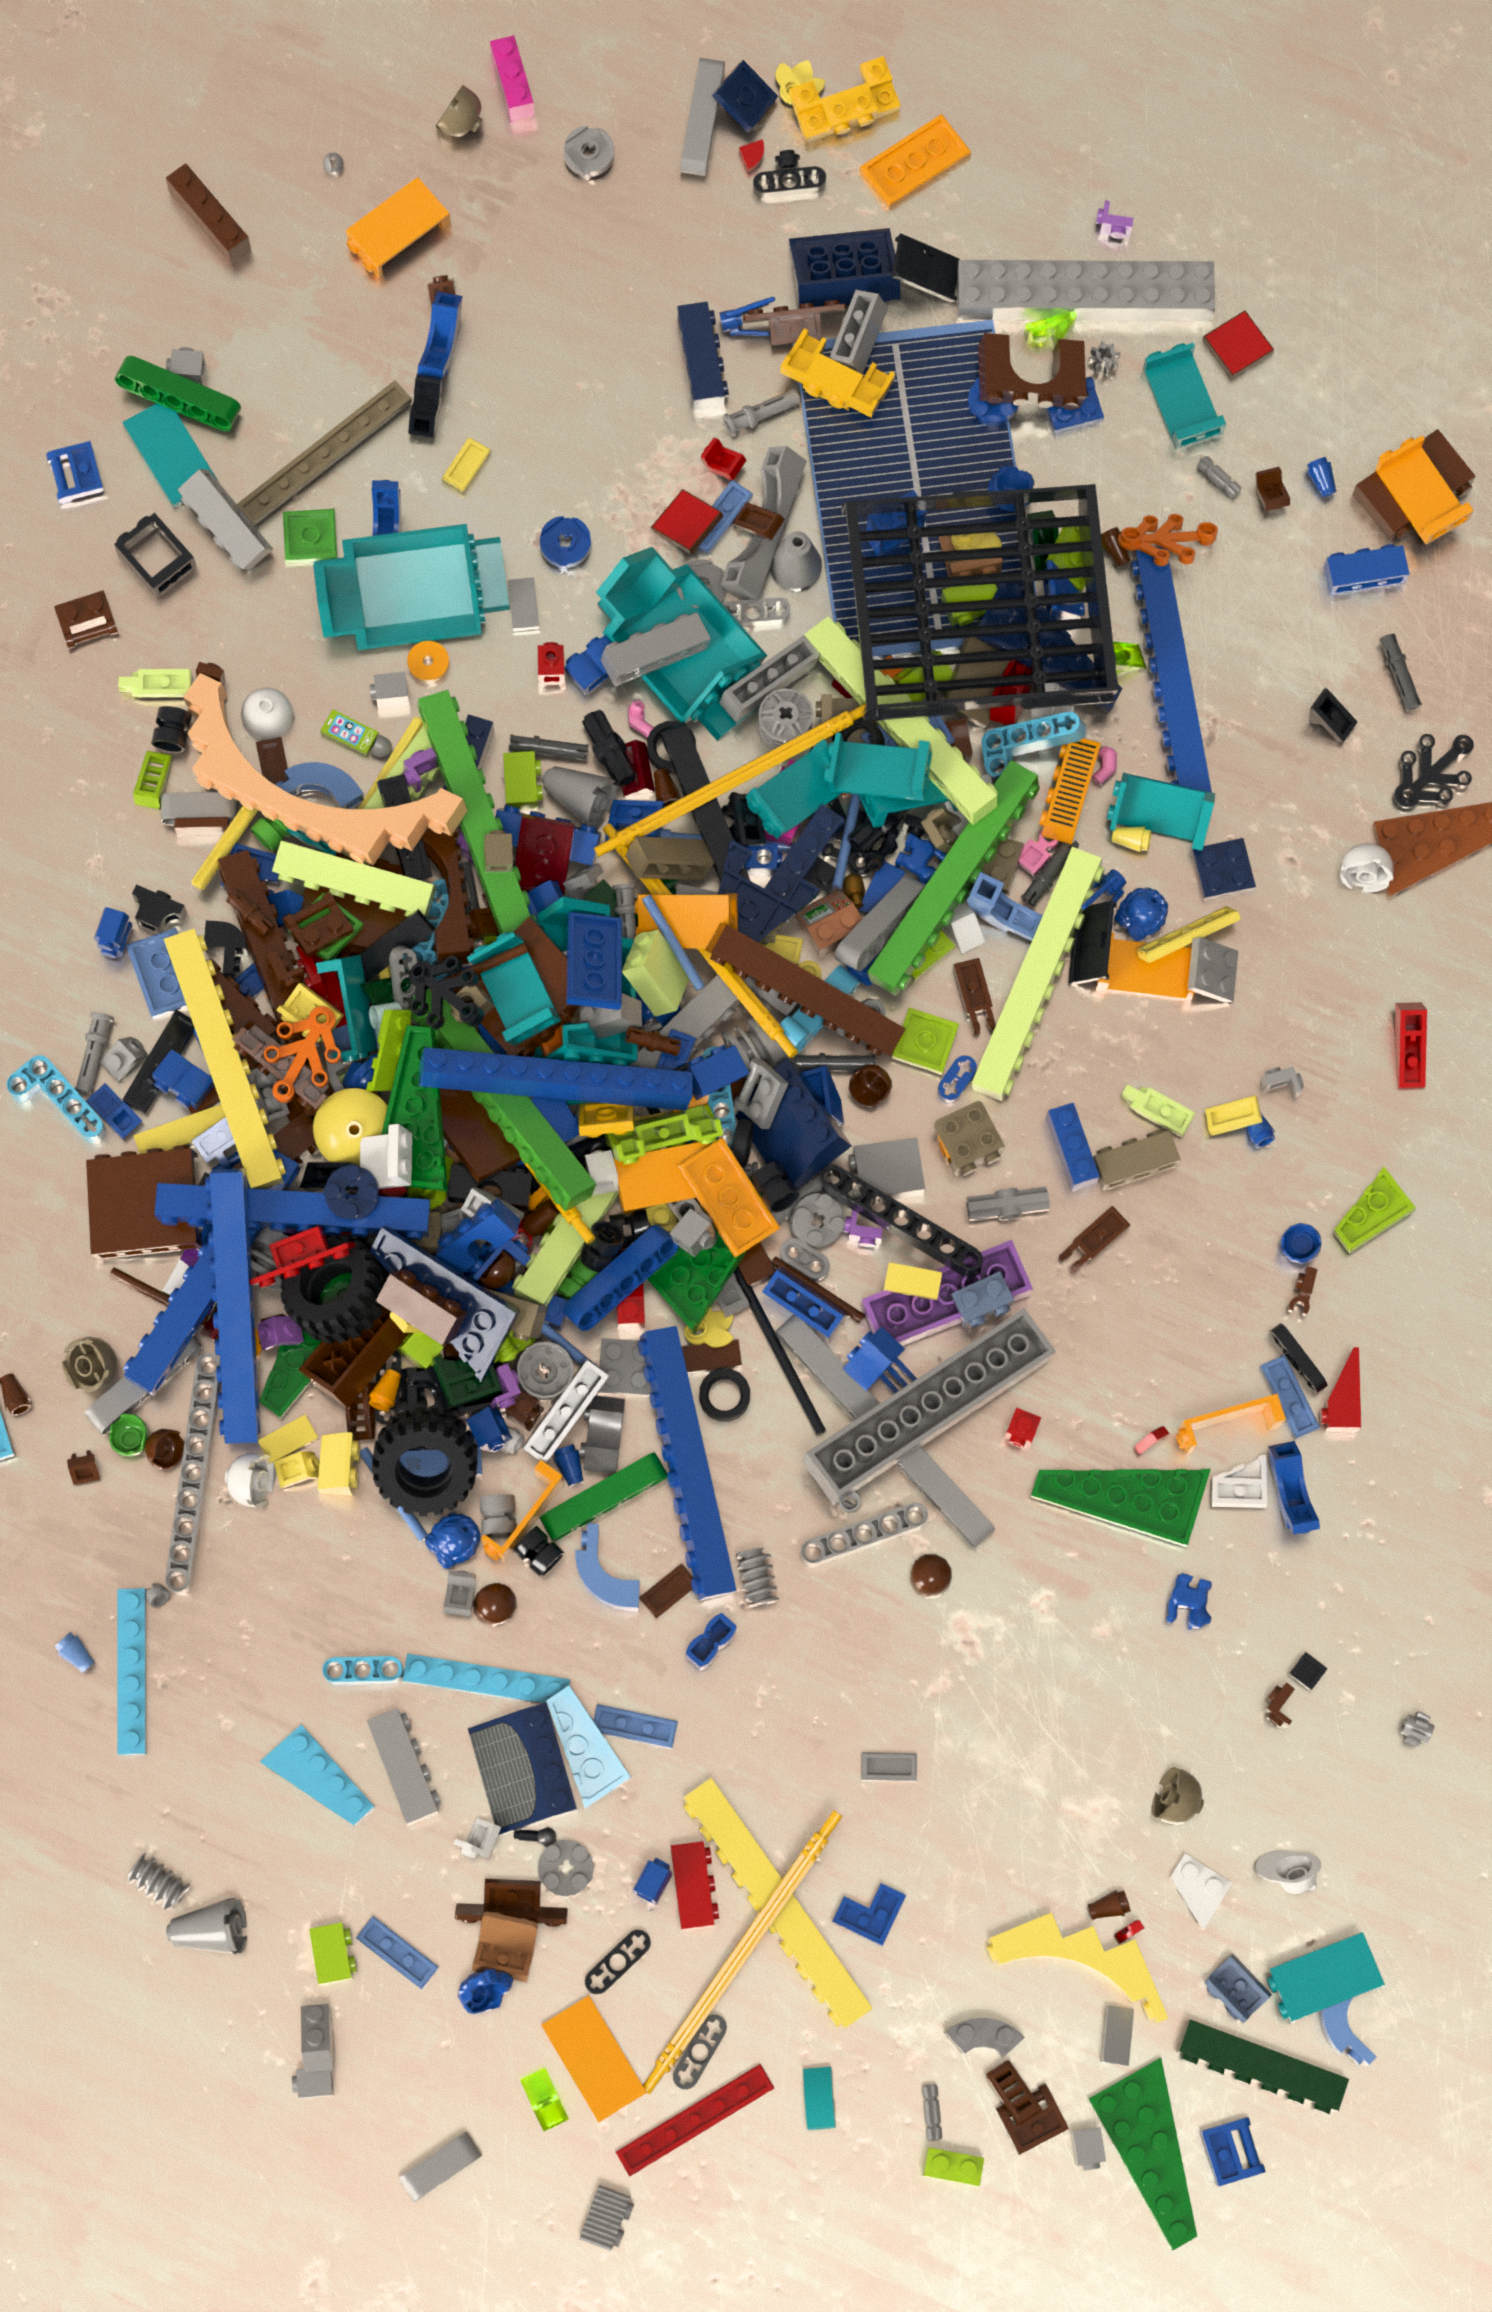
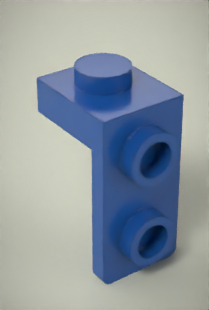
M518 1239L514 1242L509 1240L497 1249L490 1243L487 1247L488 1254L483 1259L478 1258V1262L469 1269L471 1274L468 1277L476 1282L503 1249L520 1265L525 1266L531 1259L526 1253L529 1249Z

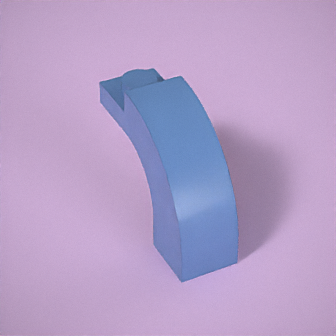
M308 762L292 766L284 770L287 781L285 783L280 781L274 784L294 796L305 791L321 792L328 796L337 808L352 809L364 799V793L347 773L325 763Z
M980 872L967 899L969 907L979 917L1006 933L1009 930L1032 941L1043 915L1008 898L1002 892L1003 882Z
M588 1523L587 1531H582L581 1547H586V1551L575 1550L576 1566L583 1585L595 1599L606 1606L624 1611H638L640 1580L617 1579L608 1575L602 1569L598 1561L599 1524Z
M1353 1998L1319 2011L1321 2029L1328 2044L1336 2054L1342 2053L1347 2048L1349 2050L1347 2055L1359 2066L1361 2063L1365 2066L1370 2065L1377 2056L1353 2034L1349 2027L1347 2011Z

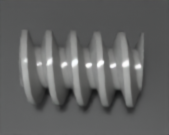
M765 1548L749 1549L736 1554L737 1559L745 1560L738 1564V1569L746 1571L740 1575V1580L748 1582L742 1586L743 1591L750 1592L744 1597V1601L753 1603L747 1606V1608L765 1606L779 1600V1597L770 1595L771 1592L777 1589V1586L768 1585V1582L775 1579V1576L766 1574V1571L772 1569L773 1565L764 1563L765 1560L771 1557V1554L762 1553V1550Z
M145 1852L130 1870L127 1882L131 1884L137 1880L136 1889L141 1890L146 1887L144 1895L147 1897L155 1893L153 1901L158 1904L164 1900L162 1905L164 1910H168L171 1907L175 1908L186 1895L191 1885L188 1883L181 1888L182 1878L178 1877L172 1881V1870L162 1874L164 1864L154 1868L153 1865L156 1858L152 1857L145 1861Z

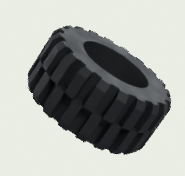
M330 1235L329 1239H326L329 1249L347 1242H354L356 1248L349 1250L350 1255L344 1258L334 1260L332 1256L324 1259L325 1265L311 1270L309 1266L299 1269L301 1274L288 1279L283 1278L281 1283V1289L283 1290L281 1292V1301L284 1304L286 1313L311 1338L317 1341L322 1340L324 1343H334L335 1340L338 1343L348 1341L349 1337L355 1339L361 1336V1332L365 1329L369 1330L373 1326L372 1322L376 1318L379 1319L383 1311L381 1309L383 1306L376 1302V1299L388 1278V1273L373 1253L360 1240H355L347 1235L342 1237L340 1235ZM352 1273L351 1282L341 1297L329 1304L319 1305L320 1295L332 1279L342 1274Z
M423 1407L415 1408L413 1413H409V1410L401 1412L398 1420L396 1417H392L387 1422V1426L380 1430L378 1440L375 1441L372 1472L374 1473L373 1480L375 1486L380 1487V1495L383 1499L390 1498L389 1504L396 1509L400 1506L404 1508V1513L410 1515L413 1511L418 1512L419 1516L427 1517V1513L434 1512L436 1516L443 1514L445 1508L449 1511L456 1508L458 1500L463 1502L468 1497L469 1490H472L475 1484L478 1450L477 1445L474 1443V1436L471 1431H466V1424L461 1419L455 1421L453 1414L449 1412L441 1414L438 1408L431 1407V1411H424ZM427 1446L443 1452L450 1460L451 1465L446 1471L437 1476L420 1477L407 1471L400 1463L399 1458L412 1448Z

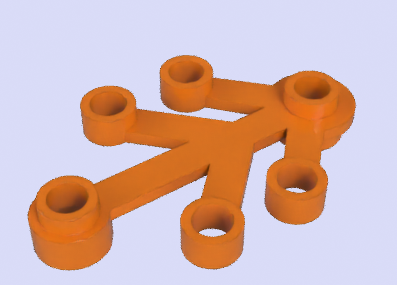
M1147 515L1138 527L1124 528L1118 536V544L1126 550L1133 551L1138 549L1153 556V562L1158 566H1165L1169 563L1170 553L1167 550L1179 555L1178 559L1181 563L1191 564L1194 562L1195 551L1192 548L1184 547L1175 542L1198 541L1201 545L1209 546L1216 541L1218 528L1213 523L1203 522L1198 525L1197 531L1170 533L1173 530L1178 531L1182 529L1184 519L1181 515H1169L1168 520L1158 530V518ZM1146 532H1155L1154 534H1145ZM1150 544H1157L1165 549H1158Z
M325 1006L316 1007L311 1011L307 1019L291 1024L281 1022L277 1026V1034L283 1040L290 1039L295 1033L310 1030L307 1037L303 1040L280 1047L271 1045L264 1050V1057L269 1063H276L280 1058L297 1053L284 1079L277 1081L273 1086L272 1092L278 1102L288 1103L294 1098L295 1089L293 1084L307 1059L313 1072L311 1077L313 1084L319 1088L325 1087L328 1084L329 1078L327 1073L323 1071L315 1044L321 1035L326 1047L324 1056L327 1062L336 1064L341 1060V1052L336 1047L331 1032L335 1026L336 1017L330 1008ZM320 1015H325L327 1020L325 1023L320 1024L317 1022V1018ZM283 1027L290 1028V1032L287 1035L280 1033ZM271 1050L277 1052V1056L273 1059L267 1057L268 1052ZM336 1051L338 1053L337 1058L329 1059V1052ZM319 1074L325 1076V1080L322 1083L315 1081L316 1076ZM281 1086L288 1087V1092L284 1095L278 1093Z

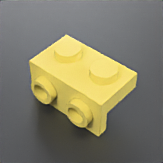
M299 983L285 1004L279 1005L277 1011L282 1014L281 1019L291 1024L309 1018L311 1011L316 1007H328L334 1012L336 1017V1023L331 1032H333L344 1014L303 983ZM320 1015L317 1018V1022L320 1024L325 1023L327 1020L325 1015ZM310 1030L303 1031L302 1035L306 1038ZM320 1035V1037L318 1038L317 1042H322V1041H323L321 1035Z

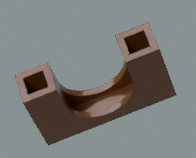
M983 334L978 344L980 401H988L991 404L1013 403L1016 406L1038 405L1041 408L1054 406L1063 407L1066 410H1074L1081 407L1086 399L1084 341L1059 339L1053 350V379L1046 383L1034 384L1023 380L1013 370L1010 362L1009 335Z
M1439 429L1425 437L1422 448L1455 497L1457 495L1460 497L1466 495L1473 488L1472 483L1476 477ZM1376 471L1356 484L1353 496L1389 541L1396 537L1401 539L1412 530L1411 527L1413 525Z

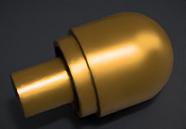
M849 874L844 878V894L854 903L857 909L863 907L862 898L865 895L864 882L858 874Z

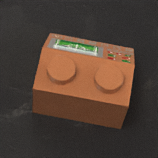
M840 889L807 905L795 915L797 922L819 959L835 951L840 942L862 920L854 903Z

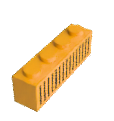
M1082 738L1080 741L1062 745L1059 758L1063 759L1062 766L1056 765L1052 778L1057 783L1055 789L1049 788L1046 803L1050 804L1049 810H1043L1039 825L1044 826L1041 836L1072 845L1101 743Z

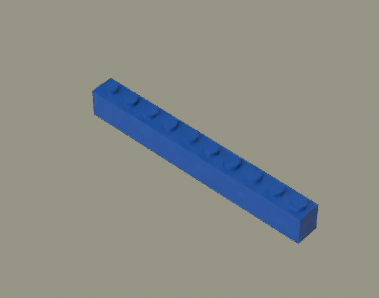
M1141 550L1136 551L1134 560L1130 561L1132 576H1136L1138 585H1135L1136 600H1141L1142 609H1139V618L1141 625L1145 624L1147 632L1143 636L1145 649H1150L1151 658H1148L1149 672L1154 673L1155 676L1152 688L1154 697L1159 698L1160 707H1157L1158 721L1163 722L1164 725L1161 737L1163 747H1168L1169 756H1166V766L1168 772L1172 771L1173 781L1170 783L1212 793L1170 563L1165 566H1158L1153 562V556Z
M424 1047L420 1059L419 1086L686 1111L692 1098V1072Z
M274 1149L272 1151L275 1159L281 1158L286 1174L281 1175L284 1183L267 1188L266 1190L288 1191L301 1169L298 1163ZM246 1178L247 1188L251 1189L248 1179ZM259 1227V1230L256 1231L249 1230L250 1248L262 1227ZM207 1242L199 1250L198 1257L200 1258L195 1266L190 1265L184 1273L183 1279L185 1281L180 1289L175 1288L168 1299L170 1304L165 1312L161 1310L153 1322L155 1327L150 1335L146 1333L138 1345L141 1349L135 1357L131 1356L124 1366L123 1370L126 1371L124 1377L152 1396L156 1395L215 1303L212 1301V1285H216L215 1275H211L210 1259L214 1258V1248H210Z
M246 1168L214 1169L210 1172V1177H206L205 1185L206 1193H211V1204L207 1205L208 1221L212 1220L213 1231H209V1247L214 1248V1258L210 1259L211 1275H215L216 1285H212V1301L217 1302V1312L213 1313L214 1329L218 1328L219 1339H215V1354L220 1355V1366L216 1368L217 1382L222 1384V1393H218V1408L223 1409V1420L219 1422L220 1436H225V1444L255 1443L261 1438L253 1288L249 1282L252 1279Z
M157 1183L154 1215L158 1221H161V1224L176 1226L178 1222H188V1225L191 1227H204L205 1224H212V1220L208 1221L207 1205L211 1204V1193H206V1186ZM247 1188L249 1230L251 1231L259 1230V1227H270V1231L286 1232V1228L297 1229V1232L301 1233L316 1226H321L324 1234L341 1235V1232H352V1236L367 1237L368 1233L378 1234L381 1227L387 1226L398 1234L406 1236V1239L422 1240V1237H429L430 1199L379 1196L378 1205L369 1216L359 1220H348L338 1217L330 1210L324 1193ZM346 1195L347 1199L351 1197L357 1199L359 1197L358 1195Z
M677 1326L645 1331L640 1336V1340H638V1350L640 1355L644 1356L646 1364L644 1366L645 1380L650 1382L652 1390L650 1393V1403L653 1409L656 1408L658 1417L656 1419V1430L659 1435H662L664 1444L661 1448L664 1461L668 1462L670 1471L667 1474L668 1483L671 1488H674L676 1497L673 1500L674 1510L677 1515H680L682 1525H680L679 1531L682 1541H685L688 1552L685 1553L686 1563L689 1568H692L694 1577L691 1580L692 1590L695 1595H698L699 1601L730 1595L737 1590Z

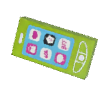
M332 709L320 730L322 735L366 757L379 734L378 731Z

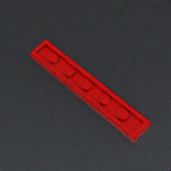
M759 2064L615 2153L629 2177L775 2088L763 2067Z

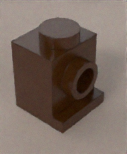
M520 1390V1395L515 1399L516 1403L508 1408L506 1416L507 1419L530 1432L544 1411V1408L539 1405L537 1399Z

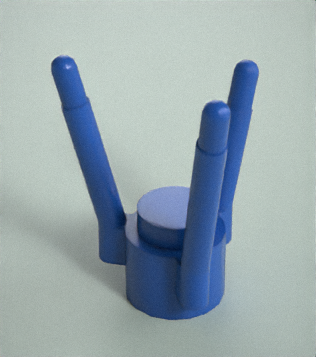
M775 297L766 298L735 310L719 312L723 332L730 331L731 337L737 335L769 336V331L738 329V327L743 326L741 313L774 302Z
M1111 869L1106 875L1103 874L1100 883L1095 882L1093 889L1097 886L1100 889L1081 908L1086 909L1103 893L1108 897L1113 895L1111 901L1116 903L1124 894L1122 888L1127 884L1122 874L1115 869Z

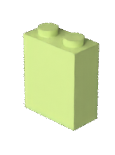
M658 929L636 935L622 973L655 1017L677 1011L689 981L688 976Z

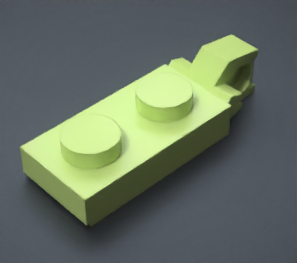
M138 669V672H132V677H119L118 687L120 692H132V696L184 697L192 685L191 669Z
M1127 1084L1121 1094L1122 1098L1132 1103L1130 1108L1135 1110L1136 1113L1180 1137H1183L1195 1115L1194 1111L1150 1087L1147 1089L1141 1086L1140 1090H1137Z

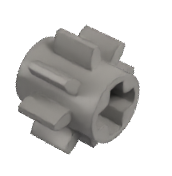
M1101 341L1098 348L1091 347L1090 353L1092 356L1089 357L1088 364H1094V373L1099 371L1108 375L1111 368L1117 370V360L1120 359L1121 353L1115 352L1114 344L1108 345Z
M1419 1711L1415 1713V1716L1408 1714L1401 1728V1733L1407 1735L1404 1742L1414 1746H1419L1420 1742L1427 1744L1434 1730V1725L1428 1723L1431 1716Z

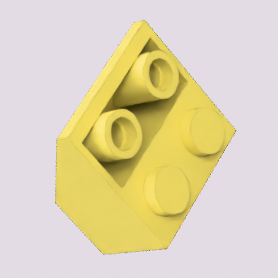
M345 1432L322 1435L318 1476V1491L320 1494L352 1495L353 1488H358L359 1473L354 1466L355 1461H360L361 1445H359L358 1440H355L353 1433Z

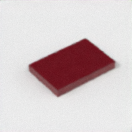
M523 814L515 866H517L521 876V881L518 882L521 891L526 890L528 893L535 887L552 880L558 882L565 896L566 888L563 882L567 880L575 823Z

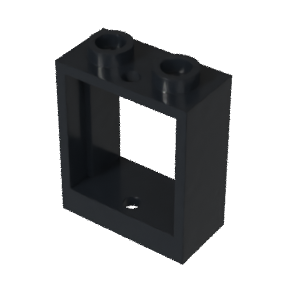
M155 512L151 516H145L139 520L137 526L130 532L121 534L114 544L117 554L156 598L197 567L192 554ZM157 528L180 556L151 577L128 549Z

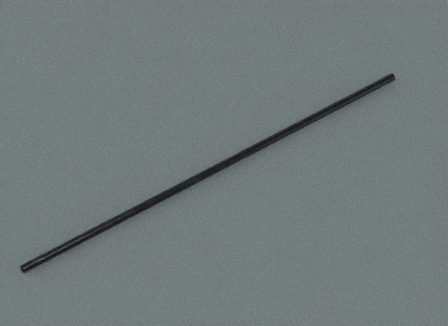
M646 1107L650 1115L661 1113L659 1108ZM694 1198V1199L696 1200V1202L698 1203V1205L701 1207V1209L704 1211V1209L702 1208V1206H701L700 1203L698 1202L697 1198ZM737 1266L733 1273L749 1302L757 1322L816 1435L822 1434L826 1429L756 1294L752 1287L747 1284Z

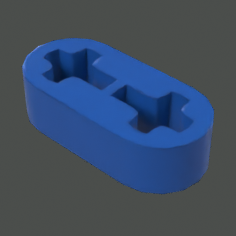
M958 1057L944 1075L938 1086V1095L942 1101L946 1103L957 1101L972 1081L977 1070V1064L972 1057ZM968 1063L971 1072H964L961 1078L957 1075L960 1071L958 1065L964 1066ZM953 1081L957 1082L954 1089L956 1094L950 1093L946 1095L943 1086L949 1087Z

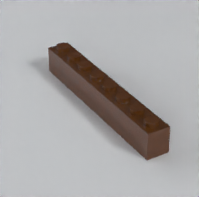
M245 850L218 859V872L228 896L231 893L235 895L234 890L239 889L252 904H257L260 907V911L276 925L271 934L267 932L268 936L263 938L249 922L245 923L241 919L242 916L233 908L275 1019L279 1025L284 1021L281 1019L282 1014L277 1011L279 1005L285 1004L294 989L287 990L286 988L279 991L266 965V953L277 950L280 958L285 957L290 971L294 970L296 960L292 950L287 951L284 942H287L284 928H278L275 919H278L275 905L273 903L269 904L266 896H269L266 882L264 880L260 881L257 873H260L257 859H251L249 851ZM283 1027L280 1030L281 1034L287 1035L290 1032V1028ZM302 1032L293 1034L290 1039L284 1040L287 1045L303 1040L305 1037L302 1035ZM316 1042V1047L320 1046V1042Z
M720 922L705 951L712 954L710 957L712 961L723 967L725 963H728L734 967L732 972L745 980L748 976L757 980L755 986L768 993L770 989H773L779 993L777 998L790 1006L793 1002L802 1006L800 1012L811 1018H814L815 1015L823 1018L822 1024L835 1032L837 1028L842 1029L846 1032L845 1038L856 1044L860 1040L868 1044L866 1050L878 1057L882 1053L891 1056L906 1030L901 1025L727 924Z

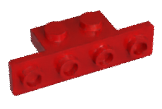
M296 946L300 958L296 960L298 968L303 967L304 974H307V978H304L306 986L344 1014L342 1018L346 1017L341 986L335 971L318 973L316 963L323 962L324 960L316 954L307 958L300 946Z
M316 1226L270 1244L269 1247L277 1270L253 1278L249 1282L250 1285H259L260 1288L268 1287L276 1283L275 1278L284 1275L285 1279L301 1274L299 1269L309 1266L311 1270L325 1265L324 1259L333 1256L334 1260H338L350 1255L349 1250L356 1248L355 1243L347 1242L329 1249L322 1227Z

